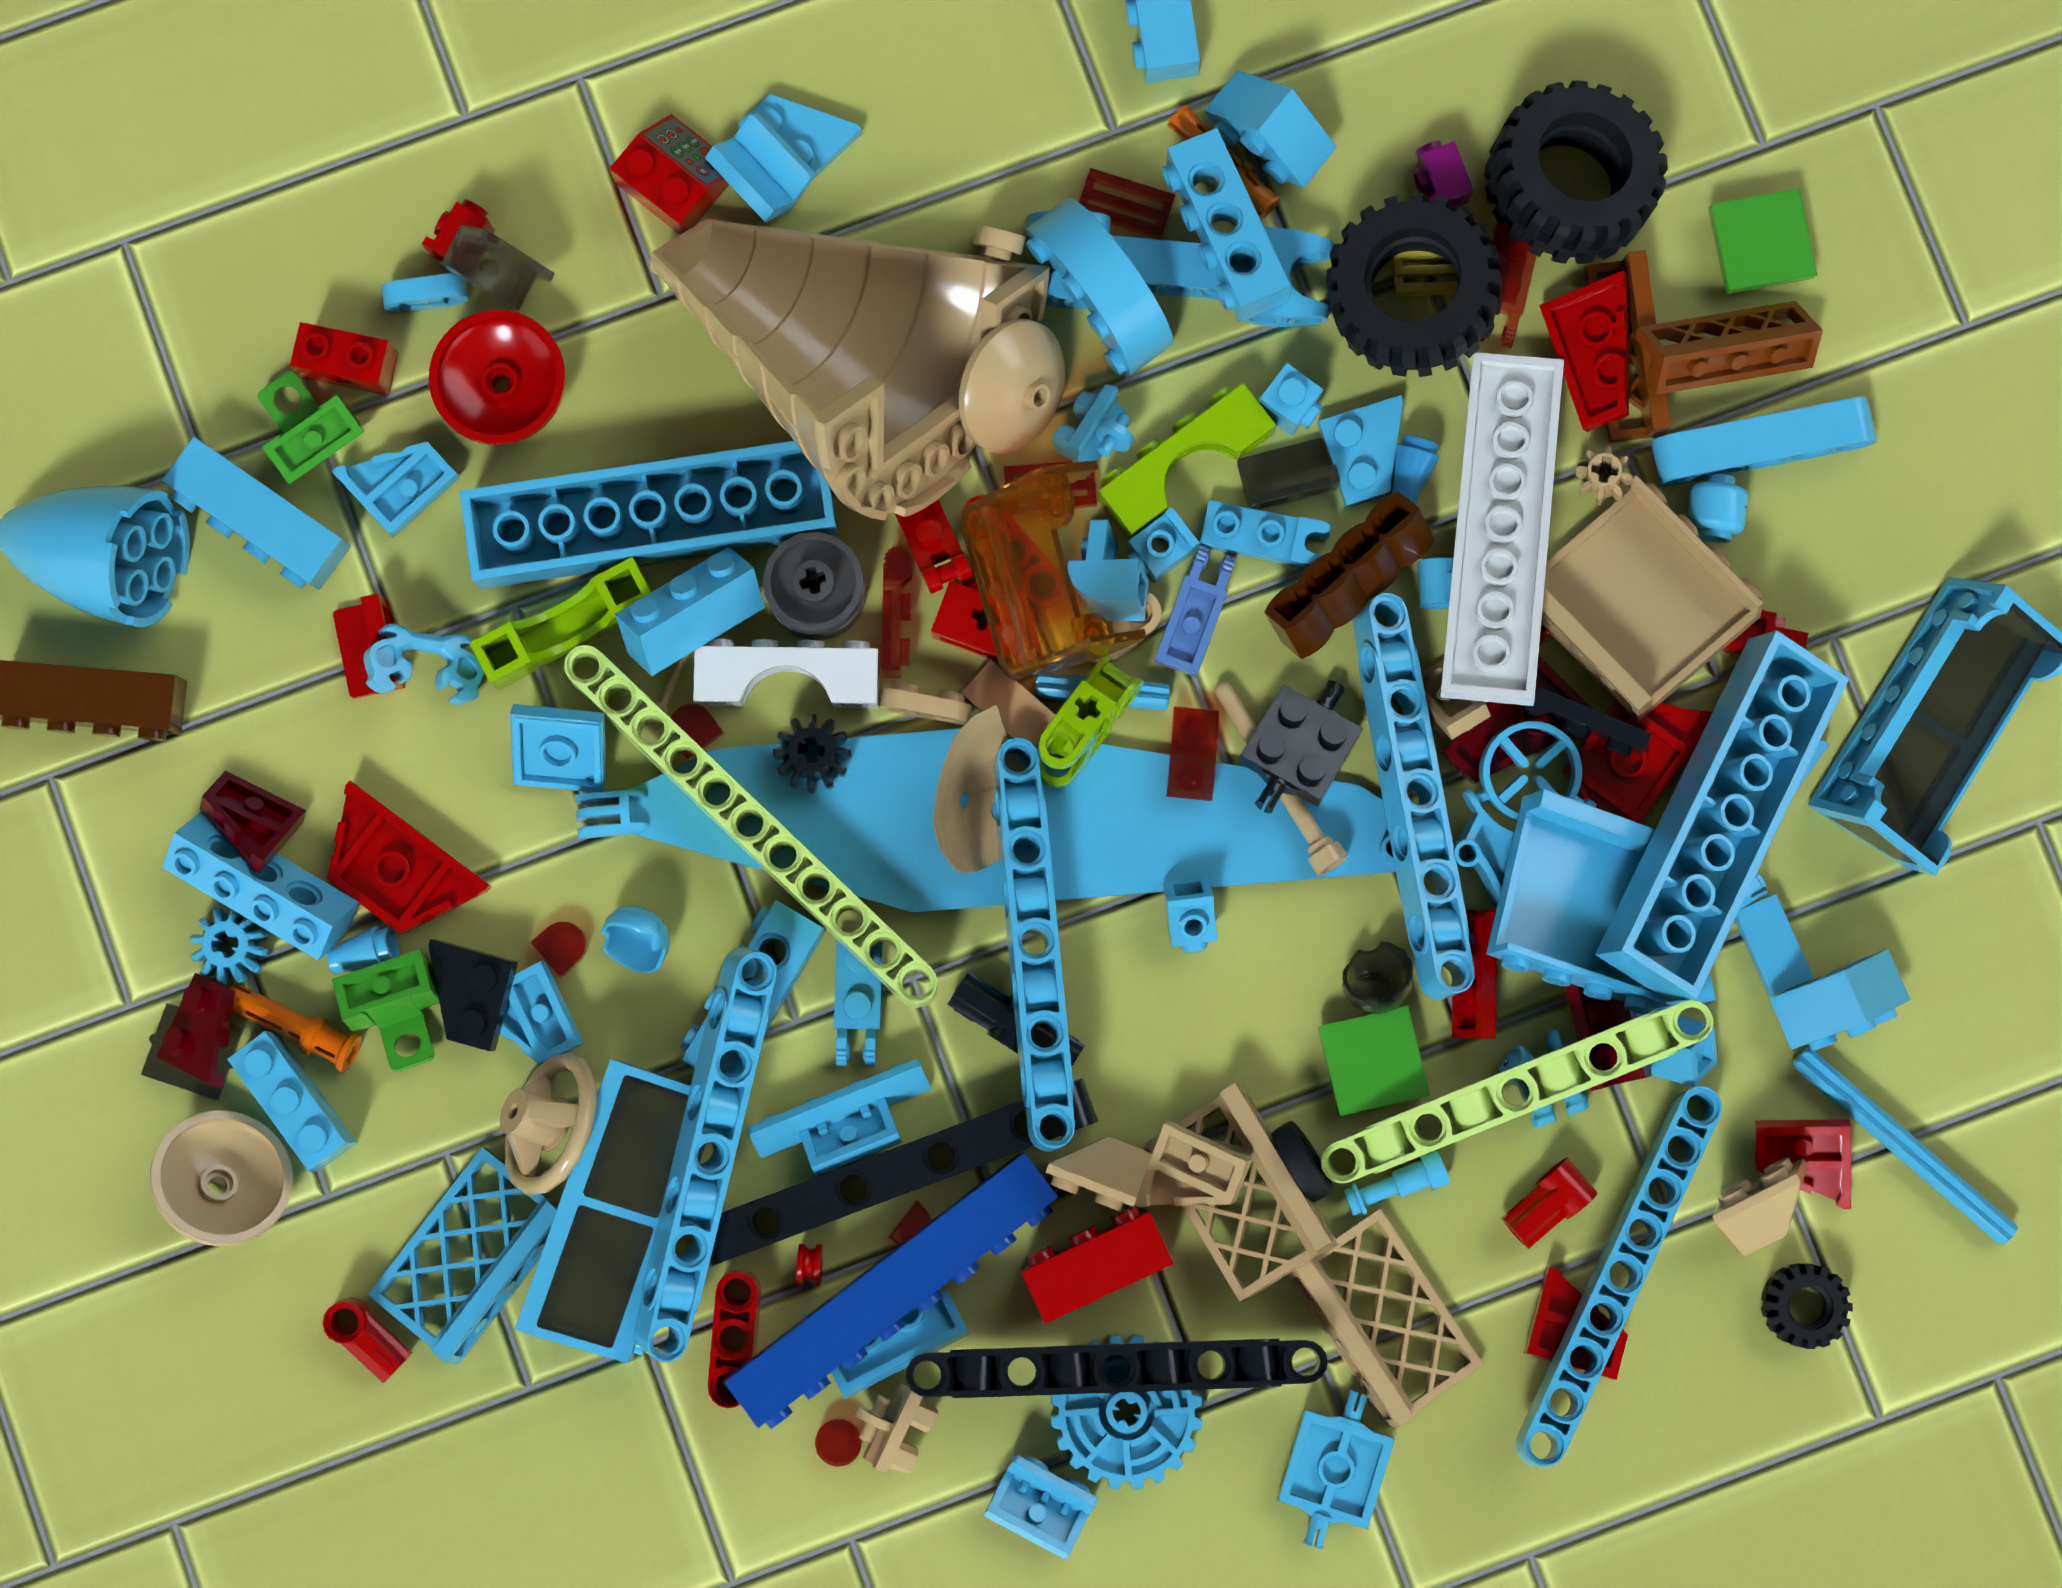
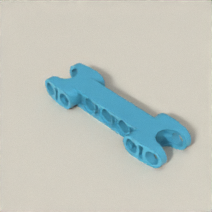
M1038 211L1027 215L1025 228L1049 211ZM1089 211L1110 233L1111 217L1103 213ZM1264 227L1291 284L1289 300L1285 304L1243 321L1254 325L1273 327L1314 326L1327 322L1329 305L1301 295L1292 285L1290 274L1301 265L1330 260L1329 256L1334 242L1326 237L1295 229ZM1111 235L1136 267L1152 294L1220 300L1216 288L1220 284L1214 269L1206 270L1199 254L1198 246L1202 243ZM1238 260L1231 264L1235 271L1241 273L1249 272L1253 269V266L1244 260ZM1056 270L1049 273L1047 305L1088 310L1081 299L1076 302L1068 294L1060 279L1063 276Z

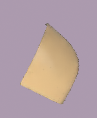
M997 704L971 717L956 733L943 763L936 790L933 815L934 831L939 849L957 872H977L1000 859L997 826L991 813L992 804L995 801L993 766L999 749L1009 738ZM1012 752L1004 756L1005 764L1010 770L1014 772L1025 770L1017 753ZM963 793H969V802L966 808L960 805V798Z

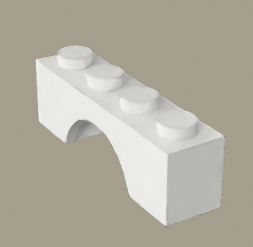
M713 639L706 643V646H701L695 650L693 701L698 707H744L750 692L763 679L781 672H796L807 675L817 681L827 692L833 708L879 709L880 653L878 648H870V642L858 640L844 641L843 648H824L825 642L819 640L797 641V647H779V641L757 639L752 640V647H734L733 640Z

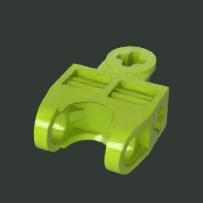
M1104 655L1098 661L1086 680L1081 681L1040 737L1038 748L1041 781L1044 784L1060 788L1069 785L1110 734L1113 723L1132 704L1141 690L1144 680L1139 677L1133 679L1111 664L1112 658L1108 655ZM1051 755H1061L1065 758H1055ZM1045 763L1054 769L1070 767V770L1062 777H1052L1047 774L1043 764Z

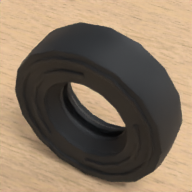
M1293 1121L1283 1124L1271 1133L1274 1146L1285 1167L1300 1190L1310 1201H1319L1334 1190L1332 1181L1322 1171L1321 1159L1305 1134Z

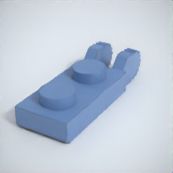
M1202 545L1198 549L1189 576L1185 575L1154 660L1155 663L1196 678L1228 590L1225 588L1236 558L1227 555L1222 560L1216 586L1199 580L1202 569L1206 567L1210 556L1208 553L1210 548Z

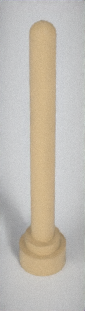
M1225 681L1220 682L1215 687V694L1247 744L1257 726L1231 684ZM1285 793L1281 795V801L1310 846L1307 849L1310 855L1308 862L1317 876L1333 870L1348 859L1349 856L1339 841L1334 842L1331 836L1325 837L1301 797Z

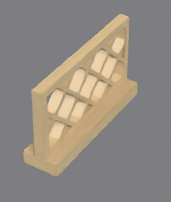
M1233 1083L1220 1091V1096L1176 1124L1186 1129L1196 1125L1194 1132L1202 1136L1205 1119L1221 1109L1229 1122L1225 1142L1212 1141L1231 1150L1247 1153L1252 1159L1253 1166L1249 1182L1244 1181L1242 1185L1247 1187L1241 1214L1217 1209L1218 1205H1210V1207L1200 1204L1183 1206L1238 1301L1243 1303L1319 1254L1324 1255L1338 1246L1339 1243L1314 1202L1304 1195L1288 1172L1274 1146L1269 1128L1246 1090L1239 1084ZM1235 1134L1242 1143L1243 1147L1233 1145ZM1159 1135L1145 1143L1151 1153H1153ZM1259 1173L1267 1186L1256 1184ZM1255 1189L1272 1193L1277 1201L1273 1222L1249 1216ZM1197 1209L1208 1212L1206 1223ZM1282 1213H1284L1291 1226L1280 1224ZM1216 1214L1240 1219L1234 1246L1217 1243L1211 1232ZM1247 1221L1271 1227L1265 1254L1241 1249ZM1278 1230L1296 1233L1305 1250L1290 1260L1274 1257L1273 1252ZM1221 1249L1232 1251L1230 1263ZM1239 1254L1264 1259L1260 1278L1244 1288L1235 1273ZM1271 1261L1282 1264L1269 1272Z
M1379 1208L1337 1236L1335 1239L1339 1243L1338 1246L1324 1255L1319 1254L1287 1276L1364 1393L1369 1395L1368 1399L1388 1428L1400 1427L1413 1418L1414 1413L1484 1364L1381 1208ZM1375 1223L1386 1238L1383 1256L1359 1251L1362 1232ZM1353 1239L1351 1249L1341 1247ZM1392 1249L1400 1260L1391 1258ZM1332 1252L1349 1255L1350 1260L1346 1282L1330 1279L1319 1261ZM1358 1258L1381 1262L1377 1288L1353 1284ZM1389 1264L1405 1267L1410 1274L1411 1283L1408 1295L1385 1290ZM1335 1286L1344 1288L1343 1298ZM1418 1288L1420 1289L1425 1299L1416 1297ZM1352 1290L1376 1295L1371 1321L1355 1318L1349 1308ZM1384 1297L1407 1301L1403 1328L1379 1323ZM1415 1303L1431 1306L1437 1315L1434 1334L1411 1330ZM1361 1325L1370 1327L1369 1337ZM1444 1327L1451 1338L1442 1336ZM1378 1329L1402 1334L1397 1360L1381 1357L1375 1348ZM1410 1336L1433 1340L1429 1367L1405 1362ZM1441 1342L1456 1345L1467 1363L1454 1372L1437 1369ZM1387 1365L1396 1366L1395 1376ZM1404 1368L1428 1373L1425 1392L1412 1402L1401 1387ZM1436 1375L1446 1377L1434 1386Z

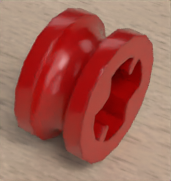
M799 1243L796 1271L797 1285H803L805 1281L810 1280L814 1283V1286H821L823 1244H816L814 1249H808L805 1244Z

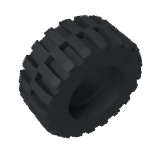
M1572 80L1568 88H1565L1563 83L1557 82L1547 85L1543 93L1541 91L1532 92L1524 98L1521 106H1516L1510 113L1489 152L1490 157L1486 162L1484 176L1489 180L1485 187L1487 201L1490 203L1496 202L1497 204L1492 213L1498 224L1506 223L1510 227L1507 235L1514 242L1519 243L1520 240H1523L1531 246L1528 252L1538 257L1545 252L1552 255V262L1566 264L1570 257H1575L1577 264L1592 263L1597 255L1601 259H1606L1616 254L1620 247H1626L1636 237L1657 207V202L1664 193L1667 182L1664 174L1668 170V162L1665 153H1659L1664 146L1660 132L1658 130L1651 131L1649 126L1652 123V119L1644 110L1638 113L1632 107L1635 101L1625 94L1621 98L1611 94V87L1598 84L1596 89L1588 87L1587 81ZM1559 145L1572 146L1586 151L1596 158L1605 169L1611 184V196L1601 200L1586 201L1572 198L1560 192L1546 178L1540 165L1539 151Z
M1410 193V201L1398 203L1397 195L1385 198L1384 208L1375 211L1374 207L1370 205L1360 212L1362 221L1357 226L1353 222H1349L1341 232L1342 244H1334L1329 257L1332 265L1331 268L1326 270V285L1335 324L1340 335L1346 338L1348 347L1357 356L1363 354L1368 364L1378 370H1381L1385 365L1391 367L1392 375L1404 377L1407 375V370H1418L1419 377L1431 376V368L1443 365L1445 371H1448L1458 366L1457 358L1465 354L1470 358L1479 350L1478 341L1482 337L1489 338L1495 327L1494 317L1500 314L1502 305L1501 289H1503L1496 245H1492L1490 233L1483 223L1476 224L1473 213L1464 206L1458 207L1457 210L1451 208L1450 199L1437 195L1434 203L1425 202L1424 193ZM1408 251H1426L1445 258L1453 265L1458 278L1457 292L1451 302L1439 313L1417 321L1399 320L1386 315L1379 310L1372 296V283L1379 270L1388 261L1393 259L1395 255Z

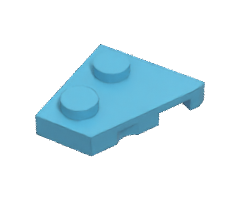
M1402 395L1318 421L1317 425L1345 509L1388 496L1390 493L1403 407Z
M540 961L515 974L500 1034L506 1039L513 1040L521 1046L522 1051L539 1065L550 1056L567 1053L584 1044L546 961Z

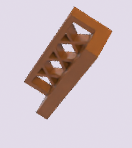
M1646 250L1628 252L1622 261L1590 264L1585 267L1587 285L1598 281L1597 276L1615 274L1622 270L1627 273L1628 324L1630 331L1628 345L1631 342L1633 355L1628 352V363L1635 367L1636 379L1629 387V403L1641 411L1643 427L1619 430L1618 420L1607 424L1609 443L1661 437L1671 428L1667 393L1655 395L1647 386L1653 358L1635 339L1638 327L1656 324ZM1636 386L1638 387L1639 399L1631 393Z
M1796 301L1641 326L1637 329L1635 339L1653 358L1647 386L1655 395L1813 368L1823 330ZM1790 318L1794 324H1786L1776 320ZM1740 326H1746V327H1749V328H1752V329H1756V330L1748 331V330L1741 329V328H1738V327H1740ZM1698 333H1708L1718 337L1710 338L1703 335H1699ZM1666 339L1677 344L1663 346L1659 340Z

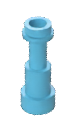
M1435 1150L1420 1156V1161L1391 1171V1177L1358 1189L1356 1183L1351 1184V1187L1343 1190L1352 1215L1367 1214L1365 1206L1397 1194L1402 1198L1428 1187H1431L1433 1191L1449 1185L1450 1180L1438 1151Z

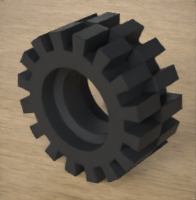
M1808 1263L1790 1264V1267L1781 1268L1776 1271L1778 1275L1775 1278H1769L1765 1284L1769 1286L1767 1293L1762 1292L1761 1300L1765 1301V1308H1761L1763 1317H1767L1769 1323L1766 1325L1769 1330L1777 1334L1776 1337L1781 1341L1805 1349H1815L1818 1346L1824 1348L1831 1345L1829 1341L1832 1339L1838 1340L1843 1335L1840 1332L1843 1326L1848 1327L1851 1319H1847L1848 1311L1853 1312V1303H1849L1847 1300V1296L1851 1295L1848 1287H1843L1840 1283L1843 1280L1837 1274H1832L1828 1268ZM1810 1287L1820 1294L1823 1300V1311L1815 1322L1801 1324L1794 1319L1790 1312V1300L1797 1290Z

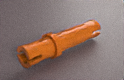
M1188 105L1181 107L1170 118L1169 123H1167V126L1180 136L1183 141L1211 130ZM1226 145L1261 220L1278 205L1280 198L1254 174L1255 168L1249 162L1244 163Z

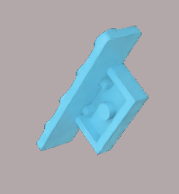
M914 1059L907 1063L894 1065L889 1070L865 1080L852 1082L847 1087L823 1097L810 1099L803 1105L778 1115L768 1116L760 1122L749 1126L747 1131L761 1158L802 1142L810 1166L815 1176L818 1177L902 1143L889 1107L928 1092L931 1087L919 1059Z

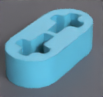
M458 273L402 279L382 285L384 310L392 313L449 307L469 301L467 278L465 275Z

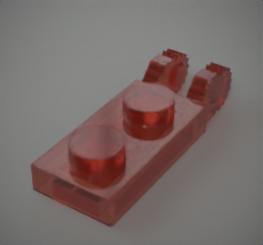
M1496 222L1491 243L1496 245L1500 261L1503 289H1501L1502 305L1500 314L1507 315L1506 323L1501 333V347L1511 349L1516 336L1519 318H1521L1524 312L1536 255L1528 252L1531 246L1526 242L1520 240L1519 243H1516L1507 235L1510 227L1506 223L1500 225ZM1482 337L1479 341L1484 342L1485 338Z
M897 545L887 549L888 552L885 553V558H883L885 563H883L881 669L885 678H901V666H910V638H902V621H911V594L903 593V588L912 580V564H910L911 558H909L910 553H907V549Z

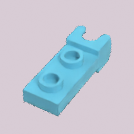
M1209 500L1199 544L1212 550L1287 564L1290 567L1305 570L1313 561L1321 557L1320 554L1308 551L1305 547L1306 543L1312 539H1328L1331 533V524L1301 516L1297 518Z

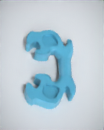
M386 624L379 629L378 633L389 638L376 642L364 653L363 660L368 674L366 684L370 689L378 693L388 694L396 689L395 683L390 680L389 676H396L399 684H403L410 679L412 673L411 661L405 659L402 656V652L416 650L438 654L447 661V666L437 671L435 684L438 690H442L448 685L457 690V693L449 698L451 704H467L479 696L478 686L482 681L484 670L477 657L463 649L470 645L469 642L473 641L470 637L461 634L437 636L413 632L399 624Z

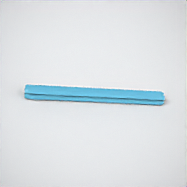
M1805 1048L1798 1054L1792 1064L1798 1072L1996 1243L2005 1244L2014 1236L2018 1227L2011 1219L1816 1051H1811V1048Z

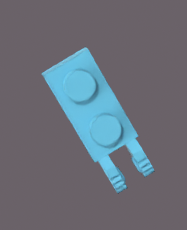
M838 940L836 945L834 1029H837L836 1066H847V1061L850 1058L848 1034L849 1029L866 1030L863 1060L865 1061V1066L875 1067L877 1030H881L882 982ZM883 942L874 945L870 952V957L878 964H883Z

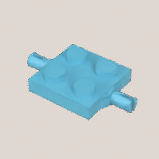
M1349 1389L1348 1399L1342 1416H1325L1307 1409L1303 1411L1277 1500L1299 1507L1312 1516L1305 1540L1303 1541L1308 1546L1312 1547L1313 1545L1315 1548L1323 1549L1322 1546L1329 1523L1346 1522L1365 1529L1369 1527L1395 1438L1372 1431L1360 1422L1366 1400L1369 1396L1360 1392L1358 1396L1357 1391Z

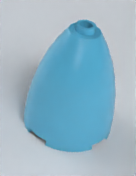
M91 486L49 493L19 505L7 512L0 520V550L13 566L32 583L51 596L78 610L135 627H147L158 622L173 606L168 598L173 590L177 573L184 575L187 573L190 555V535L184 511L175 509L173 503L167 497L168 493L128 486Z

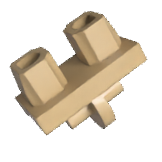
M898 1381L890 1400L878 1395L872 1410L858 1406L854 1415L865 1421L859 1438L869 1443L863 1458L872 1463L873 1468L886 1474L889 1468L910 1473L918 1458L919 1449L903 1441L906 1432L911 1425L927 1433L932 1429L938 1416V1410L927 1403L923 1396L914 1393L907 1384Z

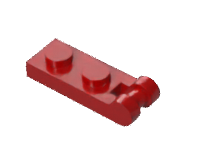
M939 500L910 516L903 517L895 514L930 594L944 589L942 584L959 578L961 582L973 577L968 561ZM950 559V562L935 568L934 565Z
M1473 909L1466 910L1469 943L1474 965V980L1466 991L1452 996V1038L1496 1039L1497 958L1486 954L1495 918V909H1483L1479 912Z

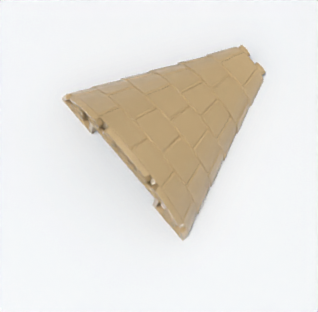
M705 219L654 250L650 261L651 272L660 276L685 308L696 317L714 344L725 353L746 384L757 393L776 421L789 433L809 462L820 472L838 499L851 510L878 520H886L889 513L894 512L897 515L906 517L926 508L948 492L969 471L971 463L966 457L976 444L966 434L959 414V389L966 364L980 341L1000 324L1014 319L1036 321L1043 319L1050 267L1042 264L1032 265L994 261L992 257L880 245L877 241L820 235V233L761 227Z

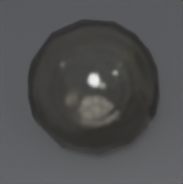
M1382 941L1377 948L1370 951L1358 949L1342 971V990L1356 1009L1374 1014L1391 1012L1407 999L1412 990L1413 962L1404 949L1390 942Z

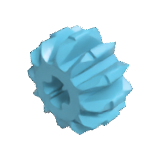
M222 908L214 909L213 917L215 924L206 918L198 920L199 926L206 932L204 936L191 935V942L202 945V949L192 953L191 958L196 962L206 960L201 969L203 976L210 977L216 973L218 983L228 984L233 975L236 982L244 983L247 981L246 968L254 973L262 971L261 964L255 958L257 955L263 957L270 955V949L261 947L258 942L266 940L270 936L268 930H255L257 927L256 923L247 918L244 919V916L234 910H231L228 916ZM227 936L238 939V948L232 947L235 951L234 955L223 952V943H229L225 940Z

